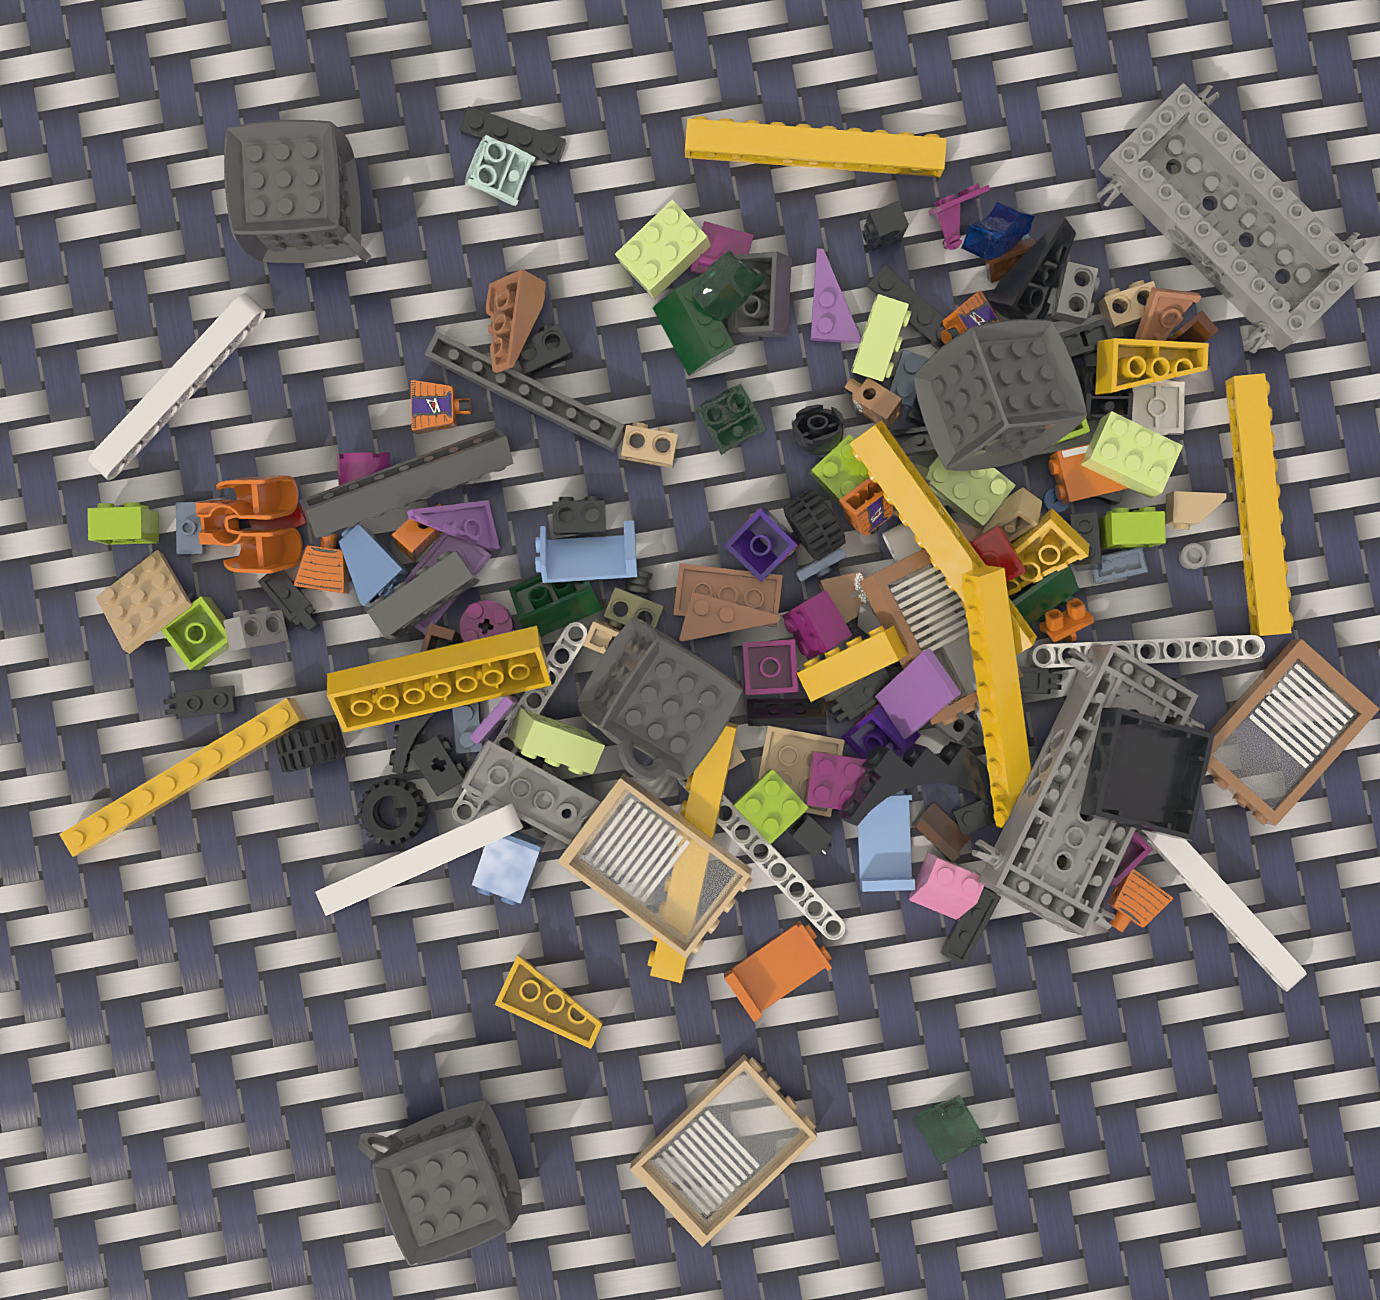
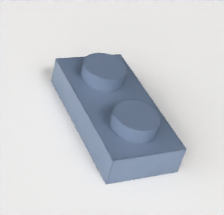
M903 350L889 391L902 398V406L911 408L916 396L913 377L928 358Z
M479 702L452 708L456 754L479 752L483 742L476 744L470 739L471 734L481 724Z

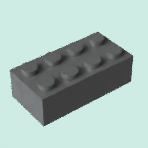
M457 551L443 553L437 558V564L431 568L429 566L423 567L415 573L416 578L411 582H401L393 588L394 593L387 598L382 596L371 603L373 608L368 610L367 613L384 638L396 640L481 581L462 554Z

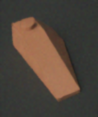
M523 269L489 284L486 314L491 316L488 333L493 335L490 352L492 371L495 373L514 367L545 300L546 282Z

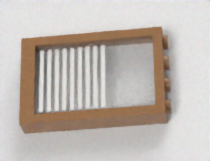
M924 548L859 581L881 626L883 625L884 629L892 626L895 627L908 653L907 656L899 660L903 669L923 651L930 648L961 692L957 698L930 720L932 725L939 722L947 725L959 719L957 714L961 711L963 714H966L978 708L976 703L979 700L973 669L972 650L969 642L970 635L966 610L963 608L961 598L957 592L952 591L946 584V577L941 570H937L932 565L930 555ZM1017 664L1018 675L1020 679L1021 677H1023V674Z
M1293 639L1209 732L1215 735L1207 771L1215 777L1213 782L1223 790L1228 789L1234 794L1232 799L1243 808L1247 806L1254 812L1251 816L1262 825L1276 826L1380 709L1305 641Z

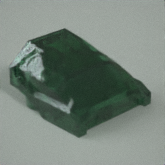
M729 250L712 263L706 272L699 276V282L692 287V292L705 311L723 321L730 318V315L761 286L765 277L761 272L758 274L735 258Z
M742 384L723 391L695 408L720 455L766 431L755 406Z
M960 1095L936 1104L913 1118L940 1165L951 1161L974 1147L988 1143Z

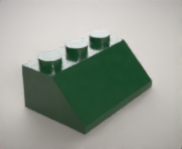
M698 277L674 289L652 307L688 376L734 353L735 345Z
M1068 564V567L1060 571L1056 570L1044 576L1042 580L1036 583H1030L1012 596L1010 600L1030 628L1033 629L1031 624L1038 619L1041 622L1044 621L1046 612L1052 610L1058 604L1064 606L1068 601L1074 599L1073 593L1078 591L1079 587Z
M540 574L509 588L521 625L524 629L537 626L540 637L602 610L590 580L543 583L542 575Z

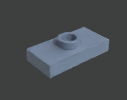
M196 502L176 503L177 555L205 554V544H199L198 531L202 529L201 519L196 514Z
M1142 547L1102 555L1103 569L1092 570L1095 584L1148 573Z
M838 548L823 559L815 560L794 571V575L797 581L800 582L814 574L820 577L831 571L830 566L847 556L843 549Z

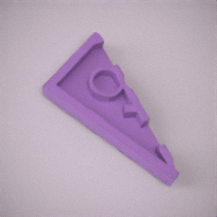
M817 248L810 340L860 344L861 337L824 249Z
M489 500L412 509L407 512L409 519L489 551L500 549Z

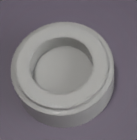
M1198 543L1187 544L1179 552V561L1187 569L1200 568L1207 560L1205 548Z

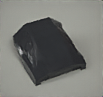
M1078 366L1080 370V387L1087 412L1086 420L1101 419L1111 411L1132 420L1133 389L1127 388L1112 393L1095 394L1097 366Z

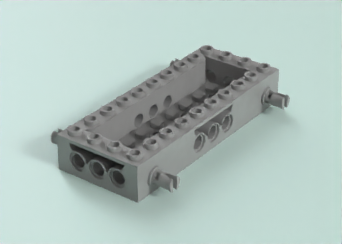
M1183 83L1109 155L1098 169L1110 182L1097 193V198L1099 200L1110 193V196L1103 204L1109 206L1122 193L1257 328L1243 341V345L1246 346L1253 340H1256L1249 350L1251 353H1256L1267 340L1280 351L1296 342L1369 269L1355 255L1366 244V240L1363 239L1353 246V243L1360 235L1357 232H1353L1343 243L1208 108L1219 98L1218 91L1209 98H1206L1213 86H1206L1196 96ZM1170 162L1176 164L1178 173L1170 174L1166 169V164ZM1203 199L1213 201V211H1208L1203 207ZM1240 235H1245L1250 239V247L1240 245ZM1280 271L1286 275L1287 281L1285 284H1280L1276 281V272Z
M1113 644L1091 646L1087 656L1076 648L1069 650L1068 653L1074 658H1065V663L1080 671L995 847H992L980 839L975 844L985 853L972 850L973 856L987 862L978 883L1057 927L1082 936H1086L1092 921L1106 930L1112 927L1111 924L1103 919V916L1115 920V915L1101 908L1100 904L1136 830L1133 827L1090 816L1084 821L1079 814L1102 708L1119 707L1152 716L1167 724L1204 729L1202 723L1189 717L1198 698L1197 694ZM1064 854L1067 863L1063 869H1059L1057 859L1060 855Z

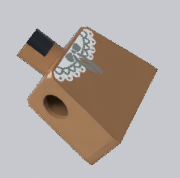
M851 378L843 389L844 392L853 397V408L874 424L882 420L888 430L902 413V398L870 378H867L863 384Z
M862 571L818 582L822 592L824 590L828 592L845 623L859 616L860 605L869 602L859 581L865 579Z

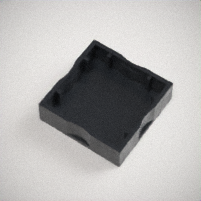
M1119 707L1102 708L1079 814L1171 838L1193 841L1201 803V786L1207 773L1215 734L1184 725L1167 724L1152 716Z

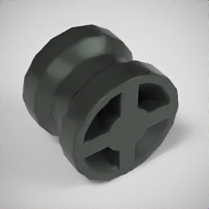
M637 570V577H629V582L625 585V591L650 594L649 581L652 579L653 573Z

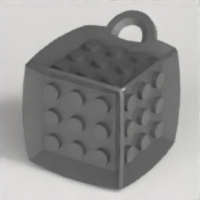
M275 120L227 128L224 146V182L228 217L234 239L248 255L258 261L270 263H313L358 256L367 263L371 255L361 246V200L355 157L349 140L331 121Z
M1012 319L971 327L938 349L913 377L926 428L936 452L947 470L989 469L1027 459L1061 440L1087 416L1082 390L1070 355L1052 321Z
M632 618L601 657L577 703L582 716L618 745L621 763L632 776L642 781H653L666 773L675 778L685 780L695 771L720 737L738 705L743 690L732 677L715 669L673 638L638 618ZM633 747L647 754L654 762L650 766L639 764L633 756Z
M477 1101L443 1111L416 1122L388 1137L374 1133H363L360 1135L357 1147L364 1155L373 1160V1172L387 1220L409 1266L430 1263L469 1250L507 1232L517 1221L522 1208L521 1187L509 1146L488 1101ZM372 1144L382 1146L388 1149V1151L385 1153L380 1152L372 1147Z

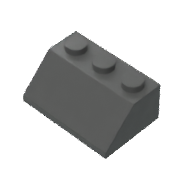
M778 251L731 255V262L736 263L734 274L730 273L728 334L757 337L788 336L792 258Z

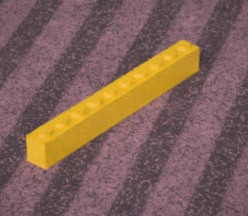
M695 116L693 119L687 118L685 158L941 177L945 167L947 138H940L937 134L914 136L911 132H901L899 135L888 134L885 130H875L873 133L863 132L859 128H849L846 131L837 130L833 126H824L819 129L811 128L807 124H798L796 127L785 126L781 122H772L770 125L760 124L755 120H747L741 123L734 122V120L729 118H721L719 121L708 120V118L703 116Z
M1265 373L1233 376L1225 381L1250 632L1251 635L1256 636L1291 633L1293 616L1289 612L1288 603L1291 599V592L1286 584L1288 565L1284 561L1283 554L1286 542L1284 536L1281 535L1283 514L1278 505L1280 487L1276 483L1275 476L1278 464L1273 456L1275 436L1271 432L1272 409L1268 406L1267 397L1270 392V385L1266 380Z
M881 420L849 443L852 446V453L858 461H862L865 464L870 479L880 485L886 501L890 505H894L898 510L901 522L911 528L915 534L914 538L921 548H925L929 553L932 565L937 570H941L946 577V584L952 591L957 592L961 598V604L966 610L961 574L985 566V564ZM1008 597L1015 652L1018 655L1033 646L1037 636Z
M985 565L961 574L980 707V720L982 722L987 757V769L991 785L994 819L996 826L1004 828L1031 772L1005 569Z
M286 698L59 835L72 857L85 854L274 741L277 737L307 721V718L295 698Z
M730 722L727 723L714 746L695 769L694 774L688 777L685 790L690 791L688 801L683 800L680 811L681 816H684L687 821L713 840L739 725ZM677 828L675 840L679 834L683 836L678 843L677 851L686 839L690 843L672 865V876H667L664 891L668 892L666 901L661 902L658 916L663 917L662 919L687 936L695 926L710 852ZM672 851L670 860L677 853V851ZM654 935L653 941L657 942L655 951L651 950L648 960V966L652 967L650 976L681 983L688 957L684 958Z

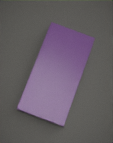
M443 532L404 581H407V583L411 582L416 578L415 573L425 566L431 568L437 564V558L447 551H451V553L457 551L462 554L476 575L492 555L482 547ZM458 597L415 627L426 635L429 623L436 625Z
M929 648L915 658L875 697L905 740L950 704L961 692Z
M516 694L503 697L471 734L470 739L476 744L488 739L514 710L521 698Z

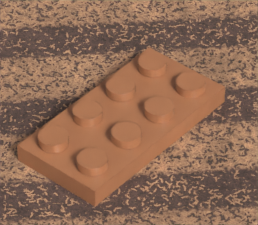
M679 563L673 615L686 616L692 592L778 615L783 575L770 574L763 582H760L750 571ZM777 623L764 626L777 627Z

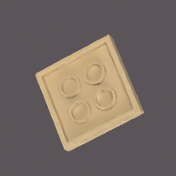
M156 550L96 597L122 649L129 654L192 606L164 554L159 550Z
M767 726L758 779L772 768L804 802L811 751L842 755L845 740ZM807 805L809 809L805 811L806 813L831 817L832 808Z

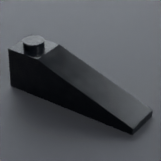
M1060 217L1000 279L988 301L1000 315L1008 320H1044L1051 305L1047 303L1052 288L1056 289L1059 280L1056 279L1060 265L1066 263L1076 235L1075 230L1065 217Z

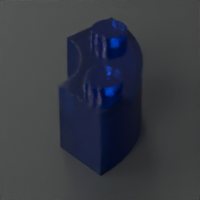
M997 202L992 212L984 220L970 224L961 249L983 259L1000 257L1015 247L1030 232L1035 216L1016 207Z

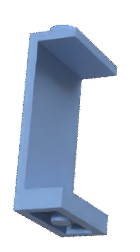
M634 520L624 521V535L548 540L546 526H540V537H536V552L540 553V557H535L536 572H541L543 583L637 577Z
M905 789L886 798L872 809L858 825L860 889L863 892L915 890V879L912 877L909 811V800H912V795L905 793Z

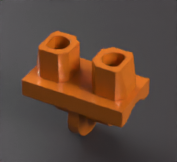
M1074 598L1067 602V610L1061 612L1058 609H1052L1046 612L1045 621L1040 623L1039 627L1054 642L1065 639L1068 643H1072L1077 639V631L1094 623V616L1086 610L1083 602L1078 598Z

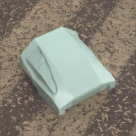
M485 135L476 149L466 175L465 185L472 186L516 206L519 201V193L535 157L513 145Z

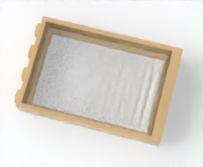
M624 773L557 861L684 958H687L691 952L696 954L704 943L702 938L708 931L711 934L720 923V920L717 918L723 911L729 912L736 902L734 896L739 890L744 892L752 881L750 878L752 869Z
M745 1054L637 1155L630 1165V1170L702 1247L818 1138L815 1130L817 1126L808 1115L803 1117L797 1111L799 1106L789 1095L785 1098L778 1091L781 1089L779 1084L771 1076L767 1079L761 1073L762 1066L753 1057L749 1060Z

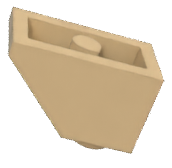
M1022 487L1003 500L983 529L982 534L1000 525L1011 542L1038 525L1042 501Z
M1173 491L1166 494L1165 525H1174V530H1190V526L1199 524L1226 499V493Z

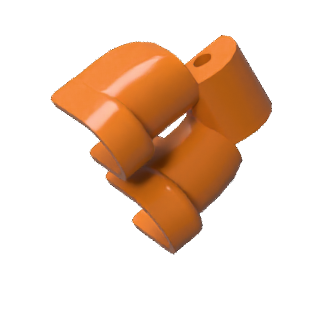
M291 476L243 477L219 482L216 485L217 490L233 488L236 493V500L196 502V514L201 519L202 529L198 531L199 544L222 545L226 547L240 544L241 549L237 557L223 560L224 566L228 570L241 573H275L295 567L301 560L303 543L299 531L295 528L249 530L240 529L239 519H274L292 514L297 508L299 492L297 484Z

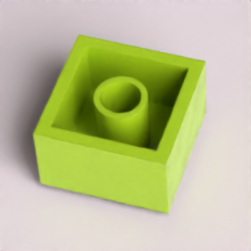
M850 434L809 473L839 506V500L869 478L868 469L862 461H858L852 453V446L849 443L855 439Z
M136 502L124 503V507L114 506L112 503H98L97 508H88V540L106 545L159 543L158 512L149 510V506L140 505V503Z
M1142 507L1132 512H1129V508H1115L1113 511H1107L1105 516L1099 518L1101 549L1151 548L1166 543L1165 511H1156L1155 507Z
M203 596L191 603V607L161 629V632L189 670H200L229 648L223 620L227 619L211 597Z
M772 768L766 771L733 802L737 810L769 844L777 839L809 809Z

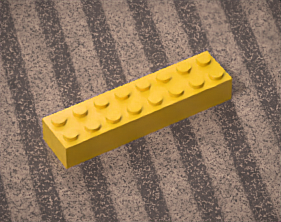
M537 626L327 673V697L343 733L551 686L549 664Z

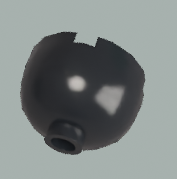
M820 404L807 406L796 413V419L792 420V432L796 444L805 453L810 455L828 454L843 439L844 419L842 413L834 407H831V410L823 409V405Z

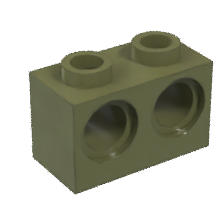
M615 587L604 617L609 619L607 624L622 629L623 625H626L630 619L638 618L641 613L648 612L653 617L650 626L656 628L664 606ZM620 602L628 605V613L623 617H618L614 614V607Z

